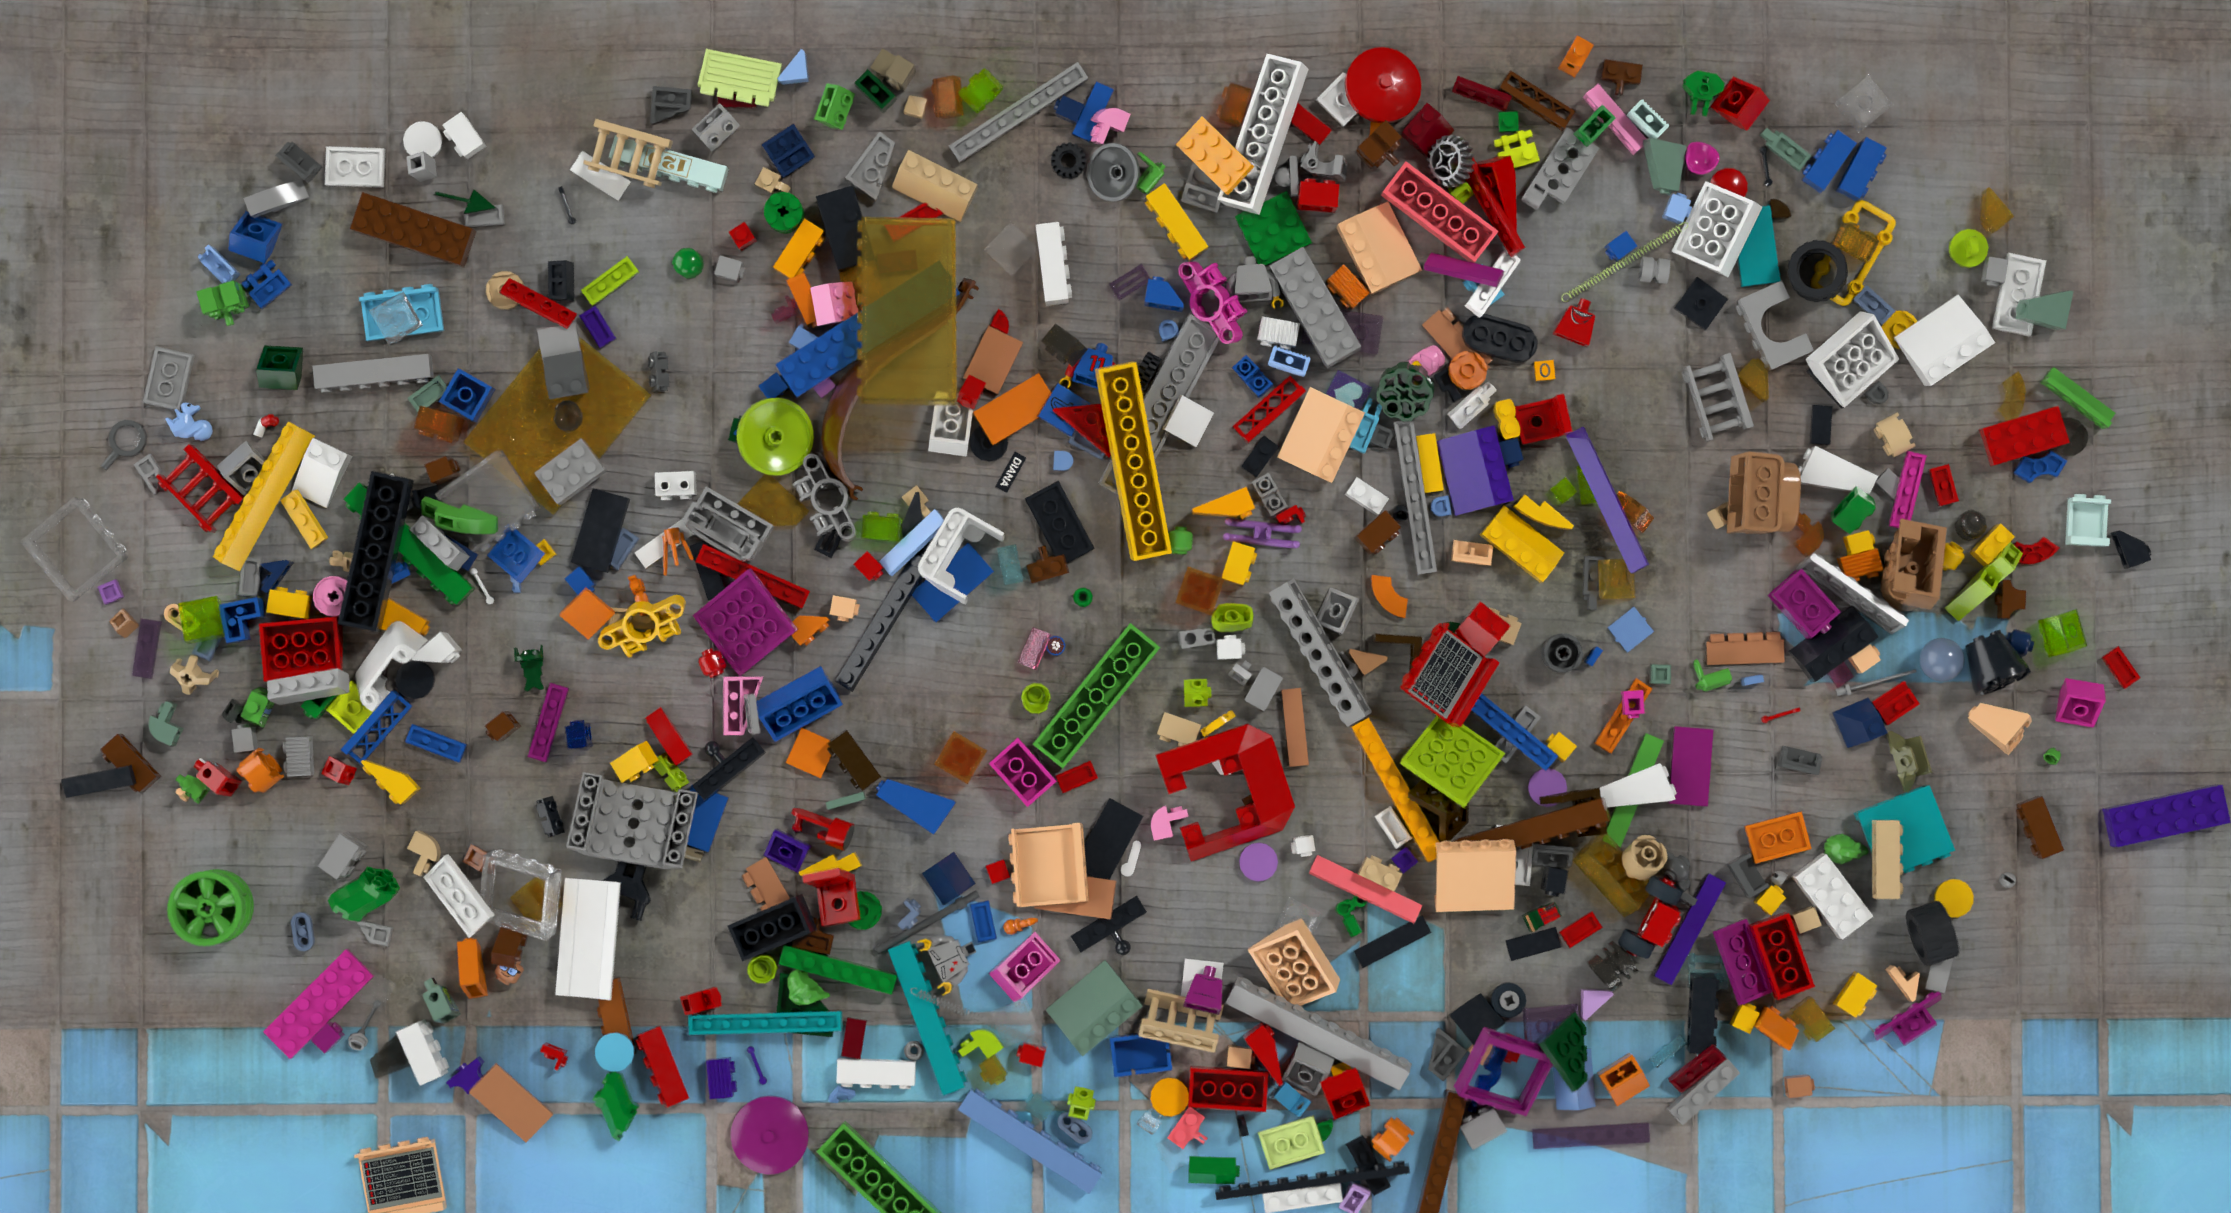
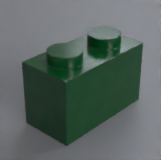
M868 69L854 83L856 88L883 114L897 100L896 96Z

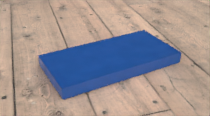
M969 543L954 555L946 569L955 579L953 588L966 596L994 572ZM927 580L918 586L912 594L915 600L936 623L960 602L940 591Z

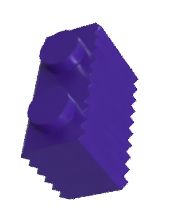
M731 1057L707 1059L709 1099L733 1097L734 1092H737V1081H733V1073L736 1072L735 1061H731Z

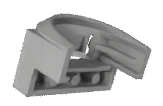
M705 487L696 503L692 502L682 519L686 527L695 535L720 551L741 561H749L752 558L756 559L775 527L708 487ZM713 516L711 522L709 523L708 527L706 528L705 526H706V524L708 523L710 517Z

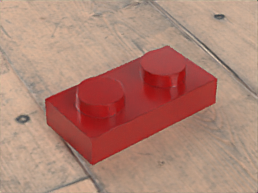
M1949 464L1928 469L1938 506L1958 502L1959 499Z

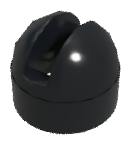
M1396 505L1394 507V520L1405 521L1408 518L1406 506Z

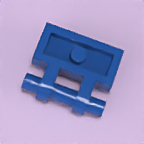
M272 259L266 264L260 265L259 270L254 274L250 273L246 277L247 279L241 283L245 289L251 285L254 287L249 292V295L261 309L292 286L280 269L274 273L271 271L276 266ZM266 274L268 278L259 284L257 280Z

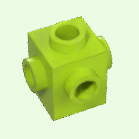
M1207 679L1184 680V706H1208V698H1211V687H1207Z
M1075 1086L1074 1093H1069L1067 1105H1071L1068 1116L1087 1120L1090 1110L1094 1111L1096 1099H1093L1094 1090Z

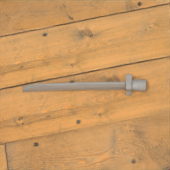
M1914 669L1851 687L1849 684H1845L1844 687L1835 689L1836 695H1851V690L1916 673L1917 671Z

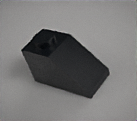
M2120 530L2111 532L2124 569L2151 560V550L2144 541Z

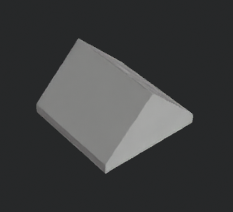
M1330 587L1319 610L1317 619L1323 627L1343 635L1359 599Z

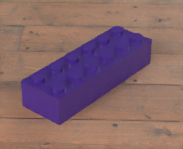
M2218 784L2102 808L2111 847H2121L2231 823L2223 785Z

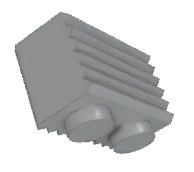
M313 736L286 738V742H283V752L286 753L287 761H284V772L287 773V776L314 775Z

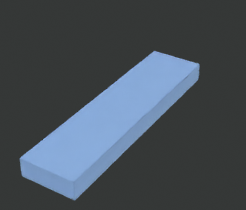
M936 509L925 517L879 561L889 575L893 576L935 537L945 520Z

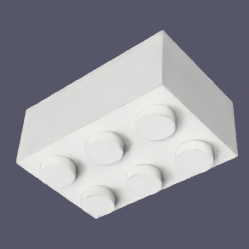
M424 1019L396 1032L420 1086L448 1073V1062L440 1054L441 1046L438 1040H434L432 1036L433 1028L429 1022H426Z

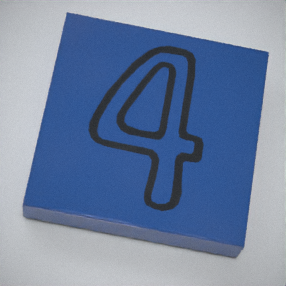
M1057 383L1037 417L1066 435L1072 436L1075 429L1052 410L1054 408L1090 405V403Z

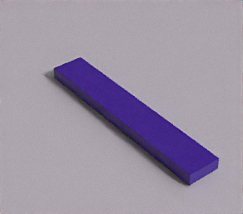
M1709 873L1707 874L1695 897L1698 899L1696 904L1690 906L1654 974L1655 977L1670 985L1673 984L1726 882Z

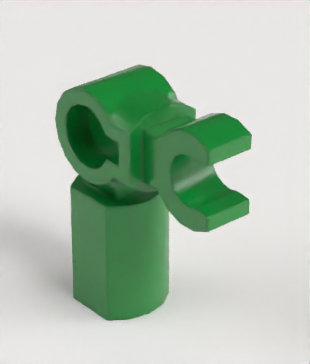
M1355 895L1351 900L1348 898L1339 902L1335 907L1336 913L1343 917L1342 922L1351 938L1363 931L1354 914L1351 915L1350 912L1354 911L1355 907H1363L1367 904L1366 901L1358 903V897Z

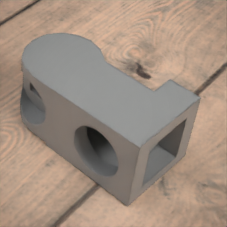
M1214 628L1177 631L1180 649L1216 643Z

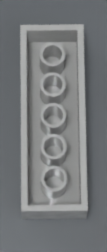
M1304 247L1269 266V270L1279 283V288L1327 369L1361 350L1360 343Z

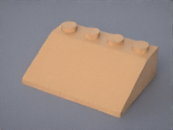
M1389 202L1337 224L1336 228L1367 290L1370 292V296L1422 271Z
M1310 387L1277 457L1332 483L1365 412Z
M1302 918L1284 925L1248 949L1275 994L1284 997L1294 1005L1302 1006L1337 991L1340 978Z

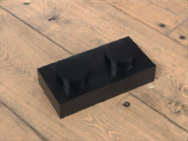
M1263 436L1241 467L1257 478L1279 446L1266 436Z

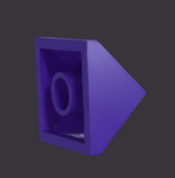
M775 829L763 856L798 873L812 846L779 829Z

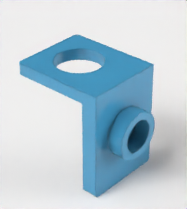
M1285 1081L1273 1095L1277 1101L1298 1117L1311 1104L1310 1100L1299 1094ZM1304 1103L1302 1108L1298 1110V1107Z

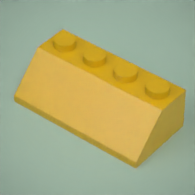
M1505 505L1502 506L1480 534L1481 537L1539 583L1544 582L1564 554L1561 549Z

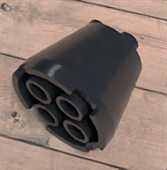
M2001 630L1990 633V636L1986 638L1984 635L1978 636L1973 639V642L1965 646L1972 686L1976 695L1980 694L1982 696L1996 692L2014 683L2015 679L2020 681L2031 674L2028 664L2002 634Z

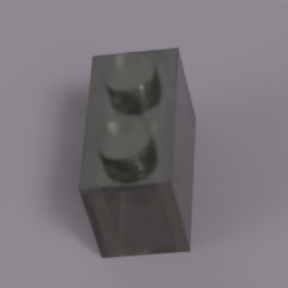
M1057 324L1041 340L1046 346L1045 351L1051 356L1056 354V359L1063 365L1067 362L1072 367L1088 350L1078 339Z

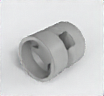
M1643 256L1639 268V281L1651 282L1654 280L1655 283L1667 284L1670 274V259L1659 258L1655 261L1653 257Z

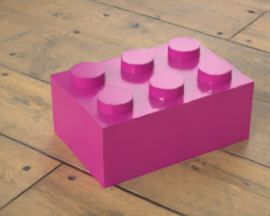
M1019 738L1013 741L989 763L1027 807L1057 781Z

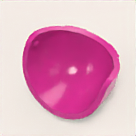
M1702 142L1690 143L1685 154L1686 165L1695 174L1703 175L1709 173L1718 165L1720 159L1719 153L1715 148Z

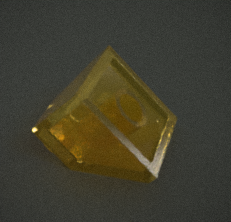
M1624 559L1598 560L1599 599L1635 598L1634 573H1630Z

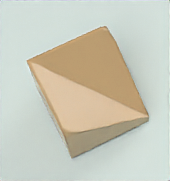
M909 95L904 108V114L923 119L928 99Z

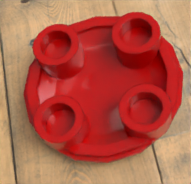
M1724 168L1717 171L1709 182L1743 197L1746 196L1748 191V183L1745 176L1734 168Z

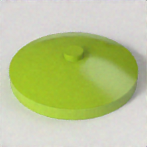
M767 398L756 402L743 414L738 425L737 444L741 456L750 467L763 474L784 475L796 470L803 464L804 458L810 454L813 446L814 433L808 415L799 405L787 399Z

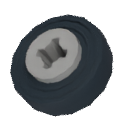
M1510 982L1502 983L1492 993V1006L1503 1017H1515L1525 1008L1526 994L1517 984Z

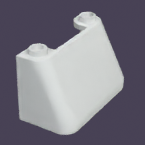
M401 621L393 622L387 628L355 674L360 700L372 712L390 693L385 687L387 678L381 674L389 661L393 658L400 663L408 662L428 641Z

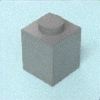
M423 151L407 156L408 174L419 182L437 177L435 159Z
M719 256L714 274L717 277L739 283L740 278L743 279L746 268L743 267L744 264L741 261Z
M1986 258L1984 260L1981 282L1987 283V286L1998 287V285L2005 283L2008 259Z
M249 724L237 725V729H232L234 753L254 751L258 748L256 727H249Z

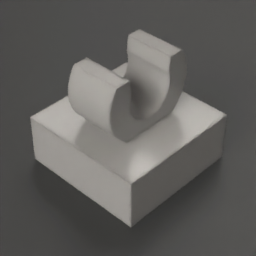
M1246 660L1241 666L1236 663L1228 675L1244 686L1252 675L1248 672L1251 664Z

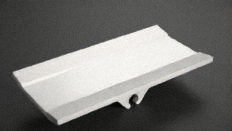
M565 878L555 995L611 1000L621 882Z

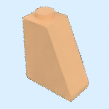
M1980 703L1977 707L1974 706L1968 714L1969 722L2008 756L2024 736L2023 728H2028L2032 722L2031 716L2027 713Z

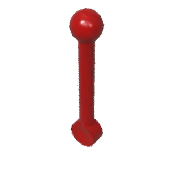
M1798 707L1772 716H1763L1761 721L1767 723L1769 720L1801 710Z

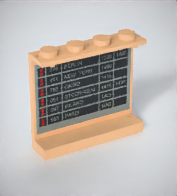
M428 1136L417 1138V1142L414 1143L405 1140L398 1142V1146L391 1147L390 1144L380 1145L377 1150H371V1147L360 1149V1153L354 1155L355 1158L359 1159L368 1213H431L447 1208L435 1139L429 1140Z

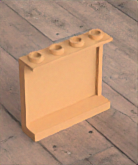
M1082 823L1011 829V834L1008 835L1009 845H1012L1013 853H1010L1011 865L1014 864V872L1011 873L1012 884H1015L1016 892H1013V902L1017 903V907L1089 901Z
M1514 840L1436 842V895H1434L1436 912L1514 910L1516 865Z

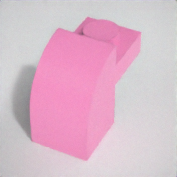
M1105 108L1097 111L1091 118V121L1097 123L1091 131V142L1104 144L1109 129L1116 132H1124L1131 114L1118 108Z
M1166 806L1159 808L1151 819L1154 841L1172 837L1170 821L1188 817L1187 809H1182V806L1171 808V812L1167 813Z

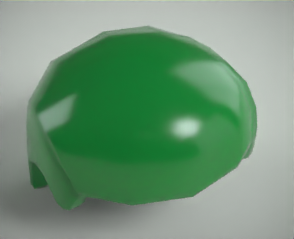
M691 248L680 249L672 259L674 270L684 278L697 277L704 267L702 256Z

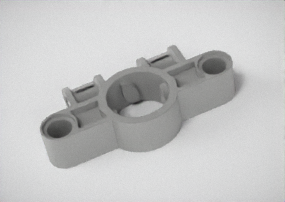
M807 455L803 460V465L808 475L794 482L792 487L796 488L800 496V502L811 499L812 505L818 512L809 518L818 531L817 536H822L836 529L843 541H853L857 532L846 511L849 495L845 486L840 481L829 478L817 455ZM810 460L818 462L815 468L807 466ZM828 485L839 487L838 489L842 497L844 496L841 506L834 507L832 511H824L819 508L821 505L818 500L816 501L819 490L828 488ZM851 528L853 531L850 536L845 537L842 535L843 529Z

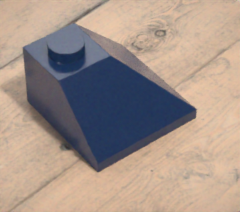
M1869 698L1832 712L1847 748L1887 734L1882 718Z

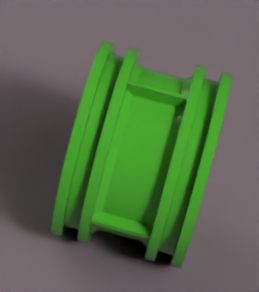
M222 869L196 872L183 878L172 890L168 900V918L177 935L188 943L198 946H211L227 942L238 937L248 927L254 912L252 892L246 882L233 872ZM216 880L223 883L230 890L220 898L213 895ZM199 883L202 895L195 899L189 893ZM211 905L212 909L206 911L205 907ZM236 906V913L232 923L221 916L222 908ZM187 910H193L196 916L191 922ZM213 922L219 936H209L202 933L205 923Z

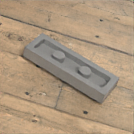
M1525 705L1514 720L1530 732L1541 717ZM1503 736L1494 745L1505 753L1501 760L1504 763H1507L1517 750V747Z

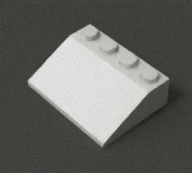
M1705 181L1672 252L1729 277L1762 206L1755 201Z
M1956 295L1894 337L1924 386H1932L1995 343L1986 327L1959 295Z
M1860 311L1805 360L1813 374L1838 403L1845 408L1896 363L1899 358L1875 315Z

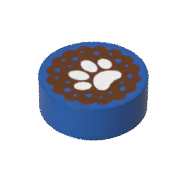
M1059 636L1050 637L1046 642V649L1051 655H1060L1065 650V642Z

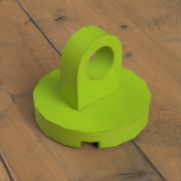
M1965 229L1959 231L1949 243L1951 259L1959 266L1965 268L1979 265L1988 254L1989 246L1987 239L1977 230Z

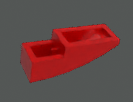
M661 707L645 718L676 766L693 755L683 737Z

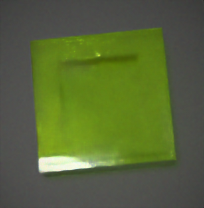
M1566 477L1550 489L1561 504L1577 493V490Z

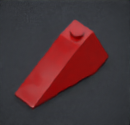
M1511 155L1498 156L1476 162L1517 232L1516 173Z

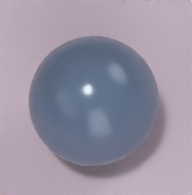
M1933 639L1923 647L1920 653V666L1929 678L1936 681H1949L1961 672L1964 666V654L1960 646L1950 639Z

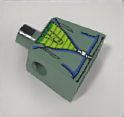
M434 977L424 982L427 992L422 995L435 1022L445 1024L461 1015L447 987L438 985Z

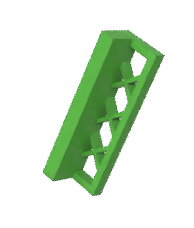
M2052 367L2041 381L2042 385L2101 429L2108 428L2112 424L2110 420L2116 413L2055 367Z

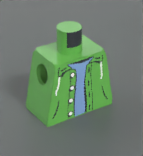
M258 687L252 690L241 714L245 721L262 728L265 727L275 704L268 700L267 689Z

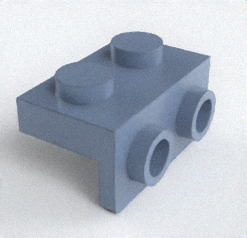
M907 898L903 902L911 912L897 924L902 930L905 927L910 929L918 921L916 917L921 913L919 909L921 906L914 898L912 900Z

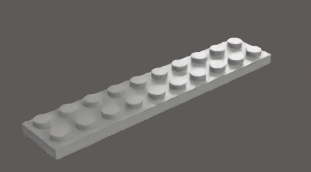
M1188 314L1143 398L1154 459L1157 458L1169 435V432L1163 430V427L1179 396L1183 395L1189 398L1220 340L1211 325L1199 320L1192 314ZM1111 459L1098 485L1118 495Z

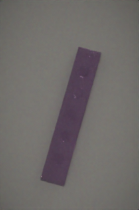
M1649 1123L1532 1129L1533 1149L1650 1142Z

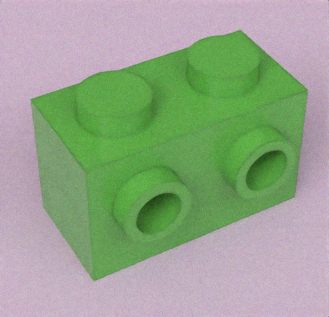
M827 83L814 120L830 128L843 130L855 93L839 85Z

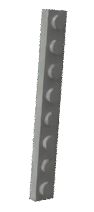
M1078 62L949 145V148L958 162L961 163L1087 81V75Z
M1413 420L1408 422L1396 421L1393 424L1417 575L1437 572Z

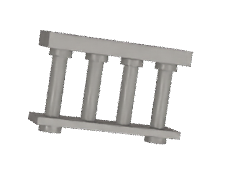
M1731 353L1720 356L1721 360L1717 364L1694 371L1691 370L1690 365L1683 368V380L1689 385L1702 426L1700 427V433L1702 438H1706V442L1713 440V433L1738 425L1743 430L1754 427ZM1720 370L1725 372L1727 379L1724 382L1697 389L1695 378ZM1724 389L1731 390V400L1703 408L1700 397ZM1731 407L1737 409L1738 416L1735 419L1709 426L1706 415Z

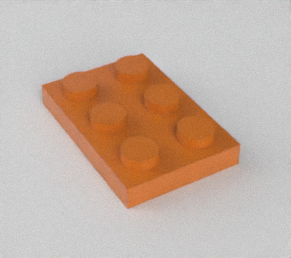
M1802 811L1744 826L1755 864L1812 849Z

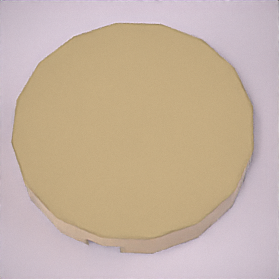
M509 271L495 273L486 284L488 300L493 306L502 310H510L519 305V303L500 294V290L506 281L511 278L524 285L518 275Z

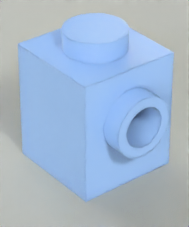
M1681 193L1672 194L1662 218L1682 224L1685 217L1688 218L1692 207L1689 206L1691 200Z

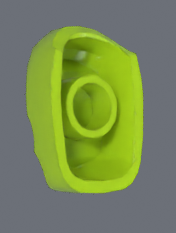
M1219 604L1212 613L1211 624L1218 632L1243 631L1251 628L1253 625V609L1245 604Z

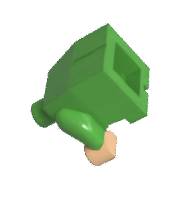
M180 774L176 778L181 787L176 790V794L185 802L192 796L191 798L194 802L200 804L210 791V788L196 777L190 775L184 777Z

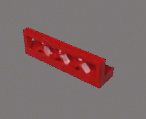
M1290 375L1232 427L1248 444L1297 401L1306 390ZM1290 381L1296 390L1292 394H1283L1284 385ZM1272 396H1281L1280 405L1277 407H1269V399ZM1267 401V407H1263L1262 405ZM1257 409H1266V417L1263 420H1254ZM1243 422H1252V429L1246 435L1238 427Z

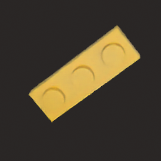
M298 489L293 490L280 500L310 549L316 548L328 539V536Z

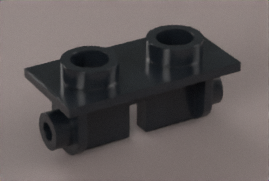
M553 796L537 800L536 808L539 817L546 816L547 820L541 822L545 835L547 834L549 838L565 833L563 822L557 810V803Z

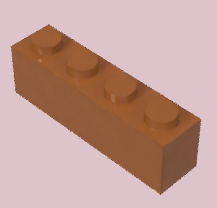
M620 977L614 978L611 1000L598 999L597 1013L599 1018L603 1020V1025L601 1026L602 1035L605 1036L609 1033L626 1035L633 1043L635 1055L637 1052Z

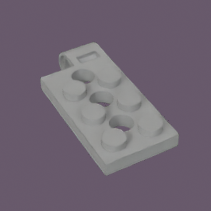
M1567 127L1522 196L1521 201L1537 210L1548 194L1564 204L1596 155L1599 147L1593 143L1586 147L1573 134L1574 131ZM1575 150L1578 155L1577 158H1570L1568 151ZM1564 165L1568 169V173L1561 174L1558 171V166ZM1555 181L1558 188L1556 190L1550 189L1548 182Z

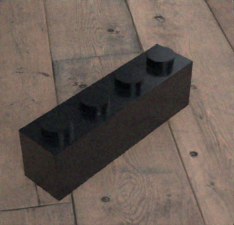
M1690 973L1686 1047L1690 1054H1700L1712 1044L1717 1045L1714 1029H1717L1718 1026L1715 1010H1718L1719 1007L1716 991H1719L1720 983L1714 973Z

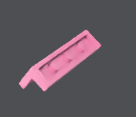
M1599 84L1583 96L1594 111L1603 105L1616 117L1608 127L1633 155L1643 147V140L1646 139L1645 136Z

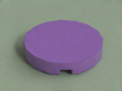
M1548 768L1546 771L1540 769L1533 773L1529 779V795L1538 805H1540L1539 797L1567 791L1566 780L1561 773L1554 769ZM1558 803L1542 804L1541 806L1550 807L1555 806Z
M1258 842L1244 848L1240 855L1239 864L1243 874L1250 880L1264 881L1275 873L1278 860L1276 853L1270 846Z

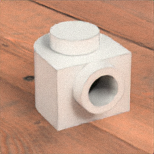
M1313 835L1293 837L1294 842L1291 843L1292 854H1301V857L1312 855V851H1315Z

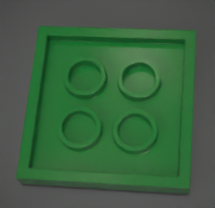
M1287 191L1265 201L1260 215L1244 211L1235 216L1257 264L1267 266L1302 247L1312 244Z

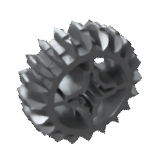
M1456 135L1442 136V139H1437L1436 144L1431 145L1433 150L1428 152L1430 158L1426 159L1430 162V165L1426 167L1431 170L1429 175L1433 177L1432 181L1438 182L1440 186L1447 188L1458 187L1460 184L1465 183V179L1470 178L1469 172L1474 171L1471 168L1475 164L1472 161V158L1475 156L1471 153L1473 148L1469 146V142L1464 140V138ZM1451 147H1454L1456 152L1452 151Z

